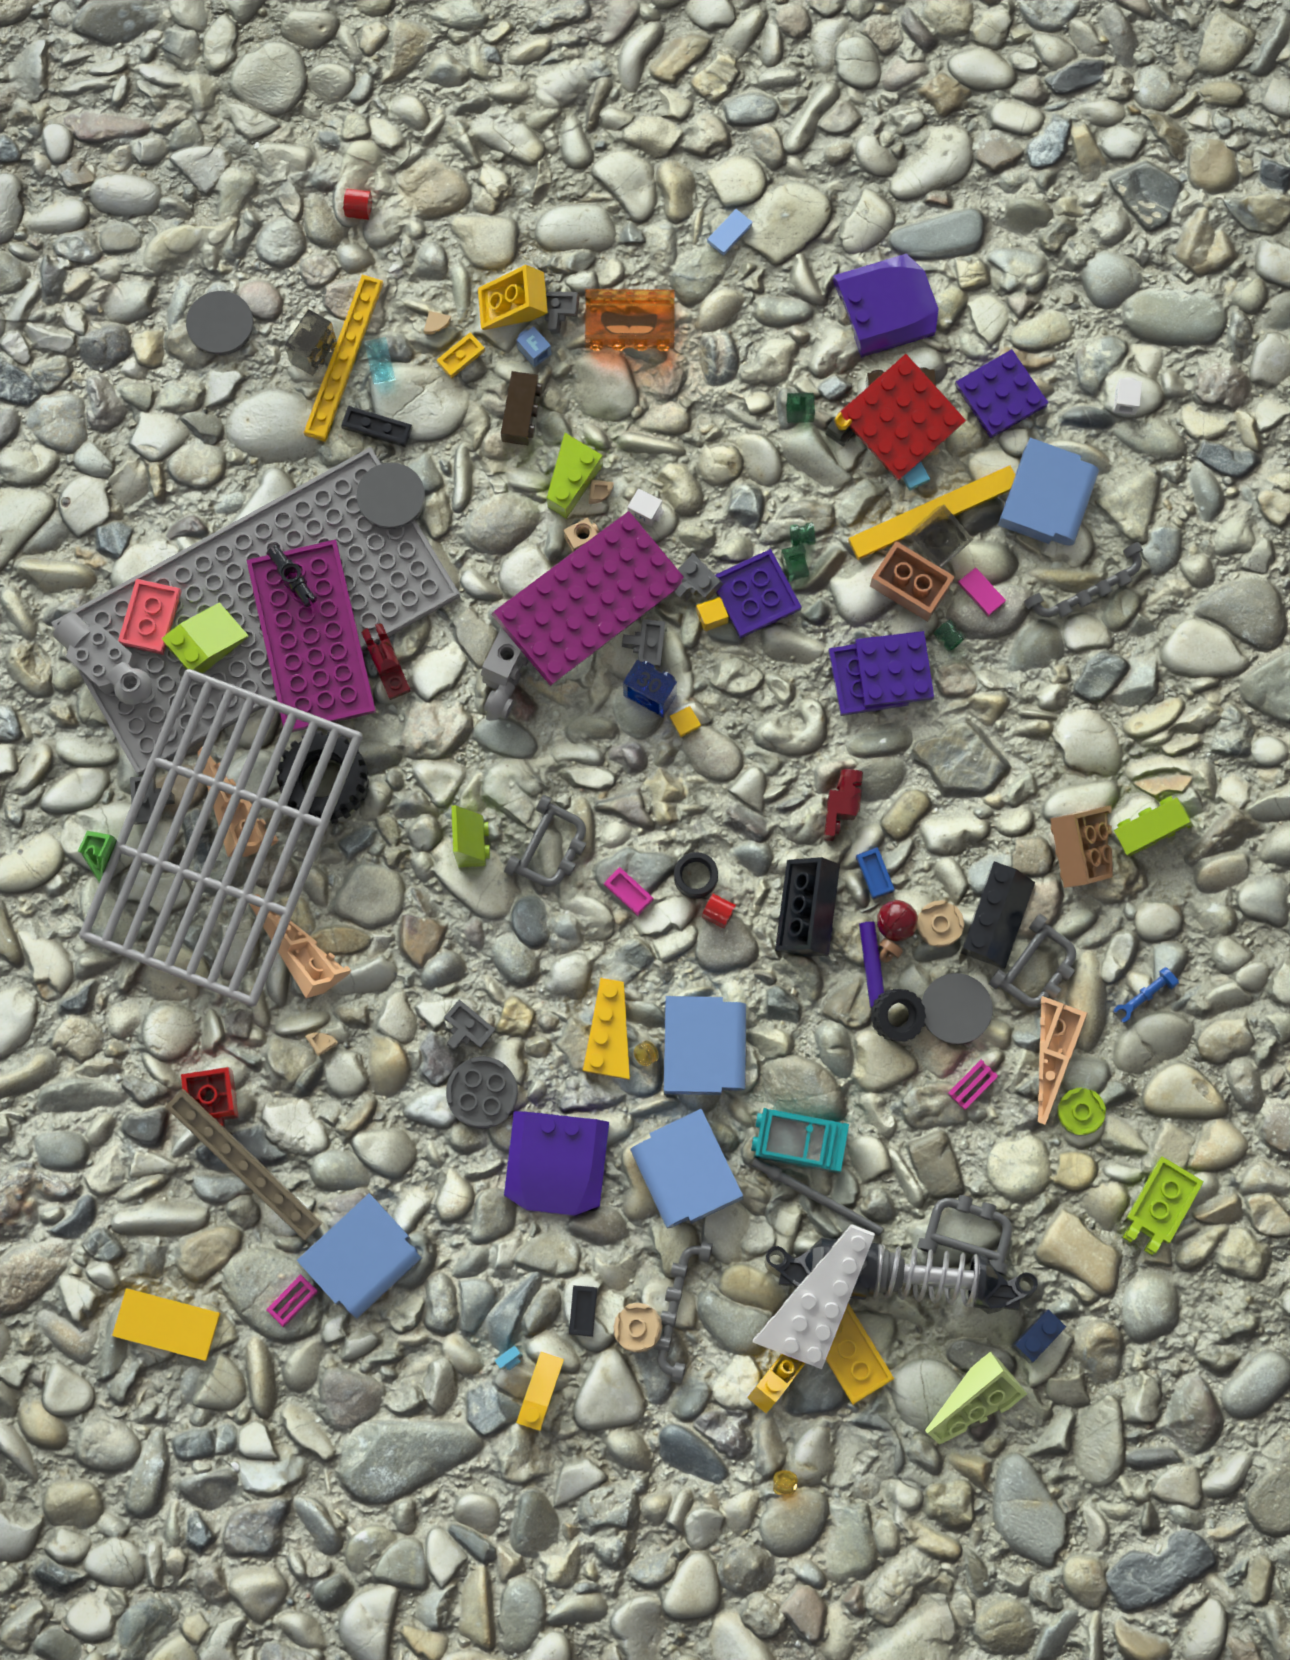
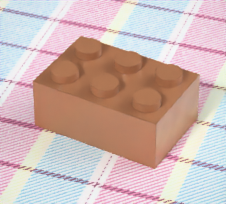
M896 541L872 576L870 587L928 622L952 586L955 576Z

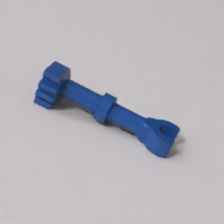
M1167 967L1159 971L1160 977L1147 988L1143 987L1140 989V993L1127 1004L1117 1005L1113 1009V1013H1116L1118 1010L1125 1011L1126 1016L1121 1020L1122 1023L1128 1021L1131 1017V1012L1146 1000L1150 1001L1153 998V994L1163 986L1167 985L1168 988L1173 989L1179 984V980Z

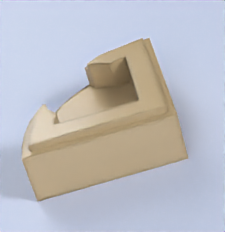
M429 311L424 334H436L435 332L446 328L451 322V316Z
M591 480L589 504L604 501L611 494L614 482Z
M311 1033L305 1036L319 1057L339 1044L334 1037L325 1033Z

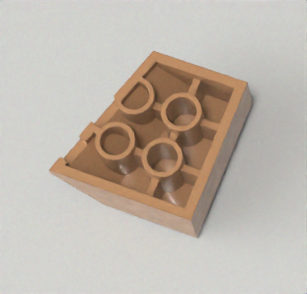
M1111 805L1050 818L1051 832L1054 835L1055 852L1059 860L1060 877L1064 888L1086 885L1113 877L1112 849L1108 845V836L1112 834V826L1108 825L1107 814L1111 813Z

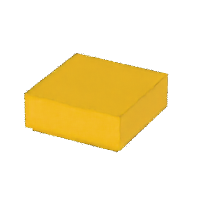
M691 706L670 715V720L680 738L701 727Z

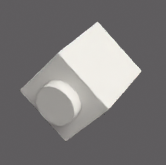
M1130 377L1119 379L1115 388L1113 412L1136 415L1140 406L1142 381H1136V379Z
M639 488L627 507V510L630 511L636 520L650 527L653 526L655 521L659 522L664 513L662 500Z

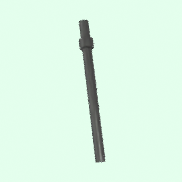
M755 1157L751 1166L767 1174V1178L775 1182L776 1180L780 1181L866 1230L875 1233L877 1236L881 1234L883 1227L781 1172L782 1169L776 1165L772 1167Z

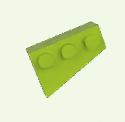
M564 433L547 494V507L566 519L591 484V480L595 478L603 466L602 454L567 433Z
M1172 796L1167 797L1159 802V807L1153 810L1151 807L1146 808L1138 813V818L1132 821L1128 818L1117 824L1118 828L1114 832L1127 856L1130 857L1145 850L1166 837L1170 838L1185 827L1189 829L1194 826L1178 797L1174 799Z

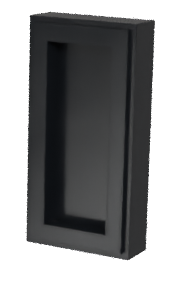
M573 1285L569 1335L593 1337L598 1287Z

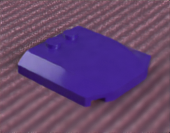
M903 254L833 275L835 288L839 299L842 298L861 358L935 336L939 308L924 269L909 255Z
M514 1111L504 1196L526 1211L576 1216L600 1207L609 1122L590 1118Z

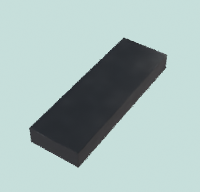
M348 406L341 424L342 429L405 448L413 428L412 424Z

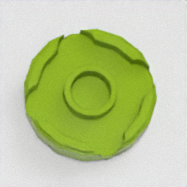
M1075 1088L1068 1091L1060 1099L1057 1106V1116L1060 1124L1068 1132L1078 1136H1086L1096 1132L1103 1125L1106 1107L1103 1099L1095 1091L1087 1088Z

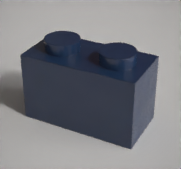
M1049 1309L1044 1310L1011 1346L1028 1363H1033L1066 1326Z

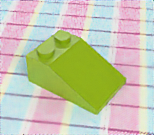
M219 602L180 623L162 637V640L186 670L191 669L203 674L249 636Z
M451 805L453 853L458 868L486 866V859H490V845H485V836H489V822H484V817L481 814L457 805Z

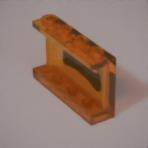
M585 289V348L595 351L602 350L603 348H612L616 351H621L625 348H634L638 351H644L647 348L660 351L674 349L675 290Z

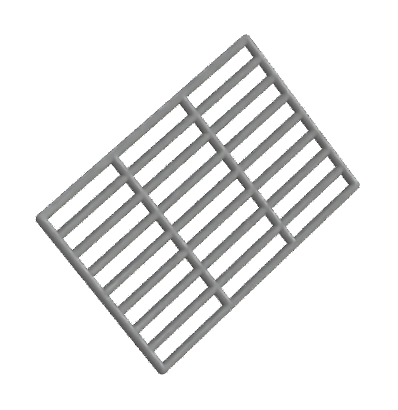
M187 669L80 930V939L251 1007L256 1006L362 741V733L200 672ZM194 680L204 685L174 760L171 762L161 758V755L190 683ZM212 688H216L225 693L194 770L181 766ZM235 695L246 701L215 778L202 773L232 698ZM256 703L267 707L237 784L234 786L223 781L253 706ZM277 711L288 715L258 792L255 794L244 789L274 714ZM299 719L309 723L280 798L276 802L266 798V795L295 722ZM320 727L330 731V734L301 807L297 810L287 806L317 728ZM339 735H342L352 740L322 816L318 818L308 814L337 739ZM157 767H160L169 772L138 849H135L125 844ZM177 775H181L190 780L159 857L150 855L146 852ZM198 783L205 784L211 788L181 863L176 865L168 862L167 860ZM223 791L232 796L202 871L199 874L188 868L218 793ZM240 799H244L253 804L222 882L210 878V874ZM263 806L273 810L274 813L245 886L241 890L230 885ZM284 814L294 818L295 822L264 898L252 894V891ZM305 822L317 828L287 904L282 906L274 903L273 900ZM121 854H124L134 859L103 936L100 937L90 933ZM142 862H145L155 867L124 944L121 945L111 941ZM163 870L176 875L143 954L133 950L132 947ZM184 878L196 882V886L164 962L153 958ZM207 886L218 892L188 967L184 970L174 966L204 889ZM226 895L238 898L239 901L209 976L204 978L195 973ZM250 903L260 907V910L230 985L227 987L217 983V979L246 906ZM271 911L281 915V919L250 995L239 992L238 988L267 915Z

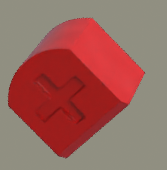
M346 188L343 202L345 216L369 220L373 201L371 191Z
M713 893L703 910L702 918L725 929L736 905Z

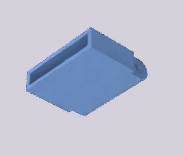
M1030 437L1023 451L998 526L1047 544L1052 540L1063 545H1074L1099 469L1090 463L1080 460L1081 456Z
M666 996L664 1094L721 1095L722 1091L745 1090L746 1003L723 1002V997Z
M702 1109L649 1133L651 1138L630 1149L667 1229L687 1220H690L691 1224L744 1199Z
M369 1193L297 1261L335 1304L339 1305L342 1303L346 1310L357 1319L422 1257L414 1246L407 1242L410 1236Z

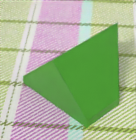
M87 830L77 852L82 854L100 883L117 839L109 834Z

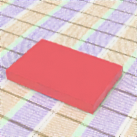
M136 579L118 641L125 647L164 655L166 645L162 637L171 631L182 590L176 587Z

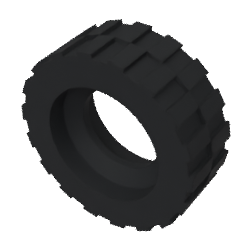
M889 989L878 995V998L873 1002V1008H871L872 1015L870 1018L873 1022L874 1030L886 1040L906 1042L909 1039H914L917 1034H920L922 1027L925 1025V1006L922 1004L921 998L917 997L914 992H909L906 989ZM897 1003L903 1004L909 1013L907 1022L901 1027L893 1026L888 1019L889 1009Z

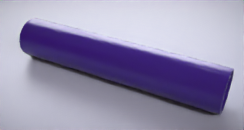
M874 921L859 923L869 1005L870 1008H873L874 1000L885 991L876 924Z

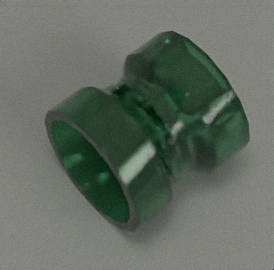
M813 522L805 523L803 526L797 524L790 525L792 547H799L805 543L807 545H815L816 539Z
M951 619L943 623L934 632V636L938 640L945 641L944 648L948 652L956 648L966 638L961 631L956 632V625Z

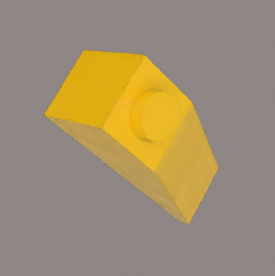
M540 1352L516 1422L517 1424L541 1431L564 1359Z

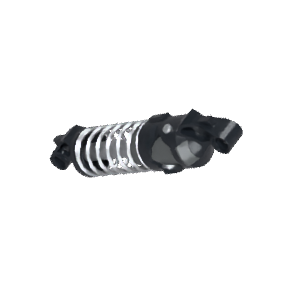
M821 1237L808 1251L798 1258H793L782 1247L773 1246L766 1253L765 1267L779 1278V1285L791 1286L796 1289L814 1270L819 1261L832 1249V1246L838 1239ZM871 1243L850 1298L865 1300L867 1297H876L878 1293H882L885 1298H888L892 1292L898 1291L899 1298L904 1300L909 1294L911 1284H913V1293L917 1302L924 1298L927 1286L929 1287L931 1301L934 1304L940 1300L943 1289H945V1296L949 1305H953L956 1302L961 1291L962 1302L966 1307L980 1308L985 1313L991 1314L1003 1309L1019 1311L1020 1302L1029 1299L1038 1287V1281L1033 1274L1028 1272L1007 1281L995 1270L986 1255L975 1254L971 1260L970 1270H965L966 1255L962 1253L960 1255L959 1269L949 1268L948 1251L944 1253L943 1267H933L932 1249L928 1251L927 1266L917 1265L916 1248L912 1249L911 1263L905 1264L900 1246L896 1248V1253L885 1249L883 1244ZM778 1255L782 1258L783 1262L777 1265L773 1264L770 1261V1257ZM1025 1281L1029 1283L1031 1290L1025 1291L1021 1289L1019 1282ZM903 1283H906L904 1293H902ZM917 1285H923L920 1296ZM933 1286L939 1287L936 1298ZM949 1288H955L952 1300ZM965 1290H968V1302L966 1299Z

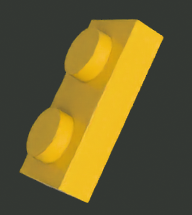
M470 332L436 361L452 379L485 352V347Z

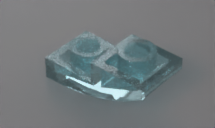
M386 337L364 341L373 384L395 380Z

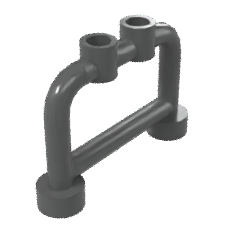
M543 794L535 810L543 814V817L521 860L511 856L504 873L510 876L517 873L541 886L553 887L558 885L565 875L571 876L576 866V863L572 861L576 854L582 855L587 844L583 842L586 826L577 815L552 804V798ZM555 815L574 824L577 832L556 874L551 878H547L527 867Z
M1041 913L1037 915L1029 926V929L1035 932L1036 935L1010 971L1006 974L998 969L988 983L995 990L998 986L1028 1007L1041 1006L1042 996L1054 1000L1061 991V988L1058 987L1061 980L1068 981L1075 971L1071 968L1076 959L1074 945L1046 924L1047 918ZM1048 936L1066 950L1067 957L1045 985L1039 996L1031 998L1012 983L1045 937Z
M959 1195L958 1200L954 1198L939 1200L932 1210L925 1238H919L917 1248L925 1252L932 1249L933 1254H935L939 1244L972 1255L983 1254L986 1255L1000 1275H1006L1008 1265L1004 1262L1012 1235L1010 1220L1005 1215L995 1211L997 1206L982 1202L981 1207L973 1205V1199L968 1196ZM950 1207L963 1213H970L982 1219L1000 1223L1003 1231L997 1252L937 1234L942 1211Z

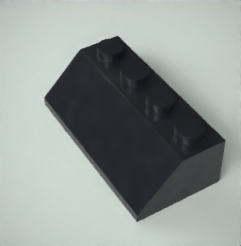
M823 857L787 860L775 951L811 957L829 956L840 871L839 863Z
M994 861L988 872L960 953L1005 969L1035 882L1019 870Z

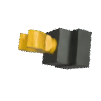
M840 412L827 427L826 435L844 447L854 434L849 427L852 420L846 421Z

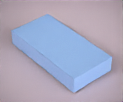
M735 209L710 235L707 243L724 256L749 230L753 222Z

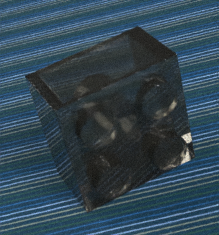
M308 309L284 345L290 364L314 376L317 370L320 371L325 363L326 356L334 351L337 344L332 322Z
M945 505L934 509L904 536L920 556L940 568L974 540Z

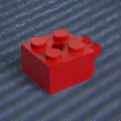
M224 1067L181 1074L182 1089L193 1097L224 1128V1120L239 1118L232 1069ZM211 1091L215 1095L211 1101H208L205 1097L209 1096Z

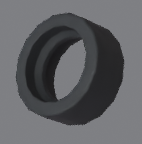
M692 852L684 855L678 860L674 869L675 885L683 895L689 898L700 899L708 896L715 889L718 882L716 863L710 856L702 852ZM693 862L704 864L710 872L708 883L699 889L688 887L682 878L684 868Z

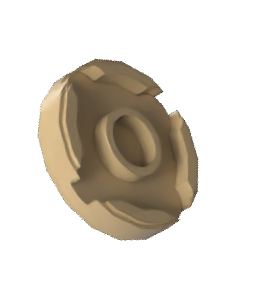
M933 901L924 906L918 915V933L922 940L930 946L937 948L949 947L956 943L962 935L964 929L963 915L955 905L947 903V901Z
M628 1304L615 1318V1338L628 1351L636 1353L646 1352L653 1348L661 1337V1318L657 1311L647 1304Z

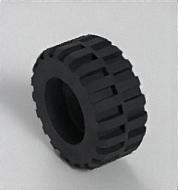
M322 731L315 733L287 805L297 810L300 809L306 794L302 786V776L311 764L319 761L330 732L327 735H323ZM342 735L338 737L330 760H334L340 763V765H342L350 745L346 737ZM296 740L290 744L292 749L290 751L285 750L282 755L284 760L279 762L277 783L280 787V793H282L302 741L299 743ZM359 750L356 753L330 821L332 824L338 823V818L344 816L345 819L350 817V812L353 809L357 811L361 806L359 802L366 798V788L369 787V773ZM329 795L314 797L308 814L321 818Z

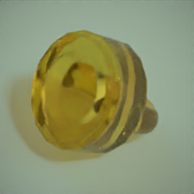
M645 1040L634 1048V1057L643 1066H649L659 1058L657 1048L650 1041Z
M787 1470L775 1473L773 1491L782 1496L793 1494L798 1484L796 1474Z

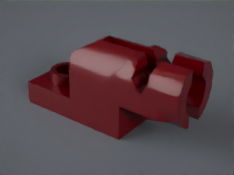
M379 623L375 624L381 641L380 645L374 643L368 628L364 629L361 633L389 700L411 692L384 626Z
M854 769L841 770L836 790H829L824 833L825 841H833L835 834L839 835L840 821L836 819L854 820L860 812L862 790L856 787L862 785V771Z

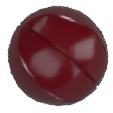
M901 900L890 901L879 910L877 927L885 938L897 942L904 941L915 933L918 927V915L911 904Z

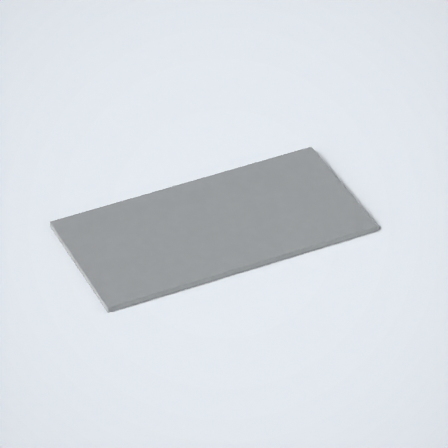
M369 447L51 623L54 629H56L65 617L76 613L89 626L100 624L116 640H119L136 579L180 588L182 592L171 630L180 623L220 602L249 636L203 674L276 701L277 696L246 560L266 556V552L270 548L276 553L273 548L274 545H279L282 551H287L336 539L362 652L368 649L361 633L364 629L368 628L374 643L377 644L381 641L375 624H383L388 637L461 596L415 520L391 530L376 527L364 518L357 503V487L366 472L381 464L372 448ZM125 647L136 659V668L143 670L151 678V693L140 704H125L117 698L115 692L104 694L79 671L139 777L145 772L186 671L184 666L167 647L165 648L164 655ZM194 680L191 681L161 758L170 760L175 757L204 684ZM137 681L128 683L127 689L134 688L137 685ZM212 688L188 749L206 740L225 693L224 691ZM233 696L220 731L238 721L246 701L245 699ZM255 703L251 714L264 706Z

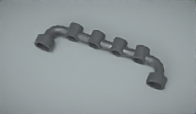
M1139 542L1128 546L1123 550V553L1127 559L1132 558V566L1108 579L1098 582L1069 599L1061 601L1049 609L1041 605L1044 599L1040 593L1029 597L1024 603L1028 610L1033 608L1042 617L1050 618L1059 614L1063 618L1073 612L1071 607L1079 604L1083 608L1093 602L1091 597L1099 594L1100 598L1112 592V586L1119 584L1121 588L1132 582L1131 576L1135 575L1142 566L1140 552L1143 549Z
M703 1241L701 1246L693 1245L686 1248L680 1256L679 1263L673 1262L670 1277H674L675 1281L673 1287L668 1286L665 1301L670 1303L668 1311H662L660 1318L662 1326H664L663 1334L654 1346L655 1350H659L657 1360L659 1368L665 1374L672 1376V1382L682 1384L686 1364L678 1362L675 1363L674 1367L669 1365L667 1356L671 1346L673 1329L676 1324L689 1259L694 1255H699V1261L709 1263L713 1243Z

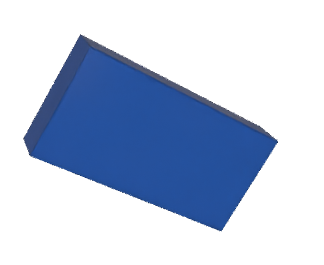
M878 847L856 855V860L872 900L895 891Z

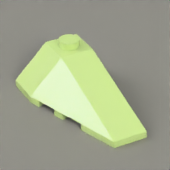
M989 1352L970 1368L925 1431L940 1445L966 1432L967 1426L977 1421L980 1423L987 1421L988 1415L998 1410L1001 1413L1009 1410L1027 1393L1004 1364Z

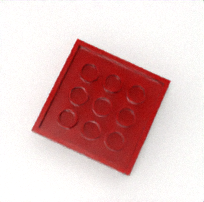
M907 354L902 356L840 411L846 421L852 420V423L849 425L851 430L897 481L902 479L966 422V419Z

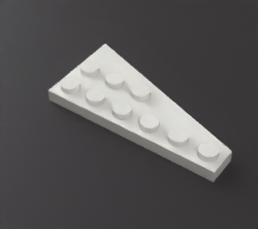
M851 1224L826 1256L819 1261L809 1276L802 1281L784 1302L779 1311L772 1316L761 1332L754 1337L753 1343L822 1369L875 1233Z

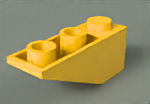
M781 1354L747 1398L763 1412L767 1413L805 1363Z

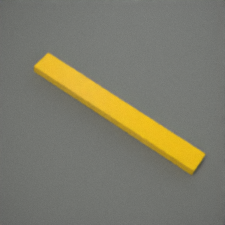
M361 275L306 424L304 436L326 442L382 290L383 280Z
M1011 465L849 537L848 542L857 560L894 544L896 541L899 542L1009 492L1015 478V473Z

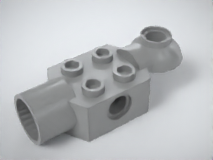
M76 613L68 615L58 624L53 637L68 650L66 657L70 663L104 694L115 692V695L121 702L129 705L140 704L148 698L152 690L151 678L146 672L136 668L137 661L132 653L100 624L89 626ZM137 681V685L134 688L127 689L128 683Z
M502 627L481 670L483 683L496 689V691L490 693L485 703L484 711H487L486 720L488 721L498 720L501 717L507 719L514 704V700L510 699L521 678L522 673H520L523 665L526 666L529 662Z

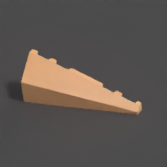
M201 747V748L198 750V752H197L198 757H199L200 752H201V750H202L203 747ZM209 756L203 774L215 778L220 762L216 764L213 758ZM225 776L223 782L236 786L233 779H228ZM219 791L213 806L218 826H220L232 796L223 791ZM240 799L223 842L227 857H232L252 804L244 799ZM257 818L242 857H248L259 851L267 830L265 828L266 822L263 819L259 820ZM276 835L274 836L271 846L275 845L279 841Z
M250 904L251 908L257 916L260 907ZM269 911L263 928L272 941L281 917ZM290 920L278 953L305 998L324 994L348 976L351 969L348 966L343 968L334 960L335 956L332 953L326 954L316 946L317 941Z
M1044 996L1041 998L1038 1122L1046 1125L1088 1013Z

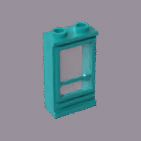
M767 1108L763 1109L762 1114H757L755 1127L760 1129L758 1137L753 1136L751 1151H755L754 1158L840 1174L849 1124Z

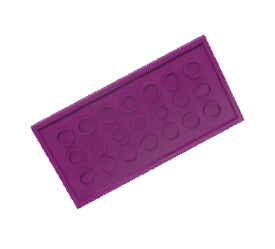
M628 511L494 610L491 615L546 682L552 686L676 591L682 583L684 576L630 511Z
M336 539L283 551L288 560L291 559L293 563L299 566L302 575L307 580V586L317 597V601L314 604L310 601L311 606L305 607L297 594L284 585L281 576L277 572L276 565L268 555L246 560L277 701L334 723L376 713ZM297 573L288 574L287 579H294ZM280 713L284 727L288 715ZM297 719L292 732L307 729L309 723Z

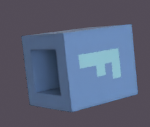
M534 326L529 330L522 331L518 339H516L517 349L534 368L552 355L551 345Z

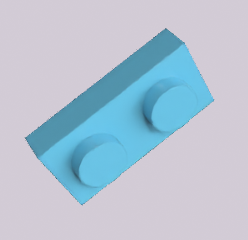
M514 1345L498 1357L495 1362L500 1369L504 1370L507 1368L510 1371L521 1362L519 1357L522 1356V1353Z

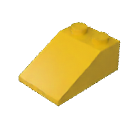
M524 265L478 288L482 330L529 322L548 313L544 272L528 265Z

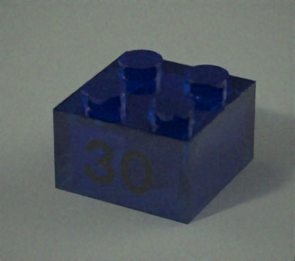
M636 660L623 682V696L661 717L665 716L677 695V681H675V677L668 672L661 673L655 670V666L648 661L641 662Z

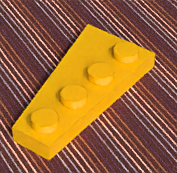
M600 978L583 1072L630 1080L624 982Z

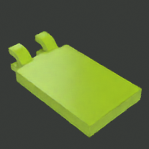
M1161 1156L1126 1217L1132 1223L1122 1238L1131 1243L1136 1239L1139 1232H1142L1151 1238L1143 1251L1151 1256L1154 1253L1156 1254L1162 1241L1169 1244L1173 1239L1204 1181Z

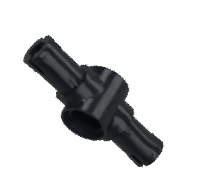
M274 545L273 548L276 553L270 548L266 554L276 565L277 572L281 576L284 585L297 594L305 607L311 606L310 601L314 604L317 601V597L307 586V580L302 575L299 566L293 563L291 559L288 560L279 545ZM297 573L294 579H287L288 574Z

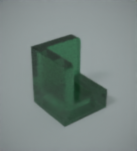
M787 393V422H814V393Z
M804 544L781 550L780 558L788 582L810 575L805 560L806 550Z

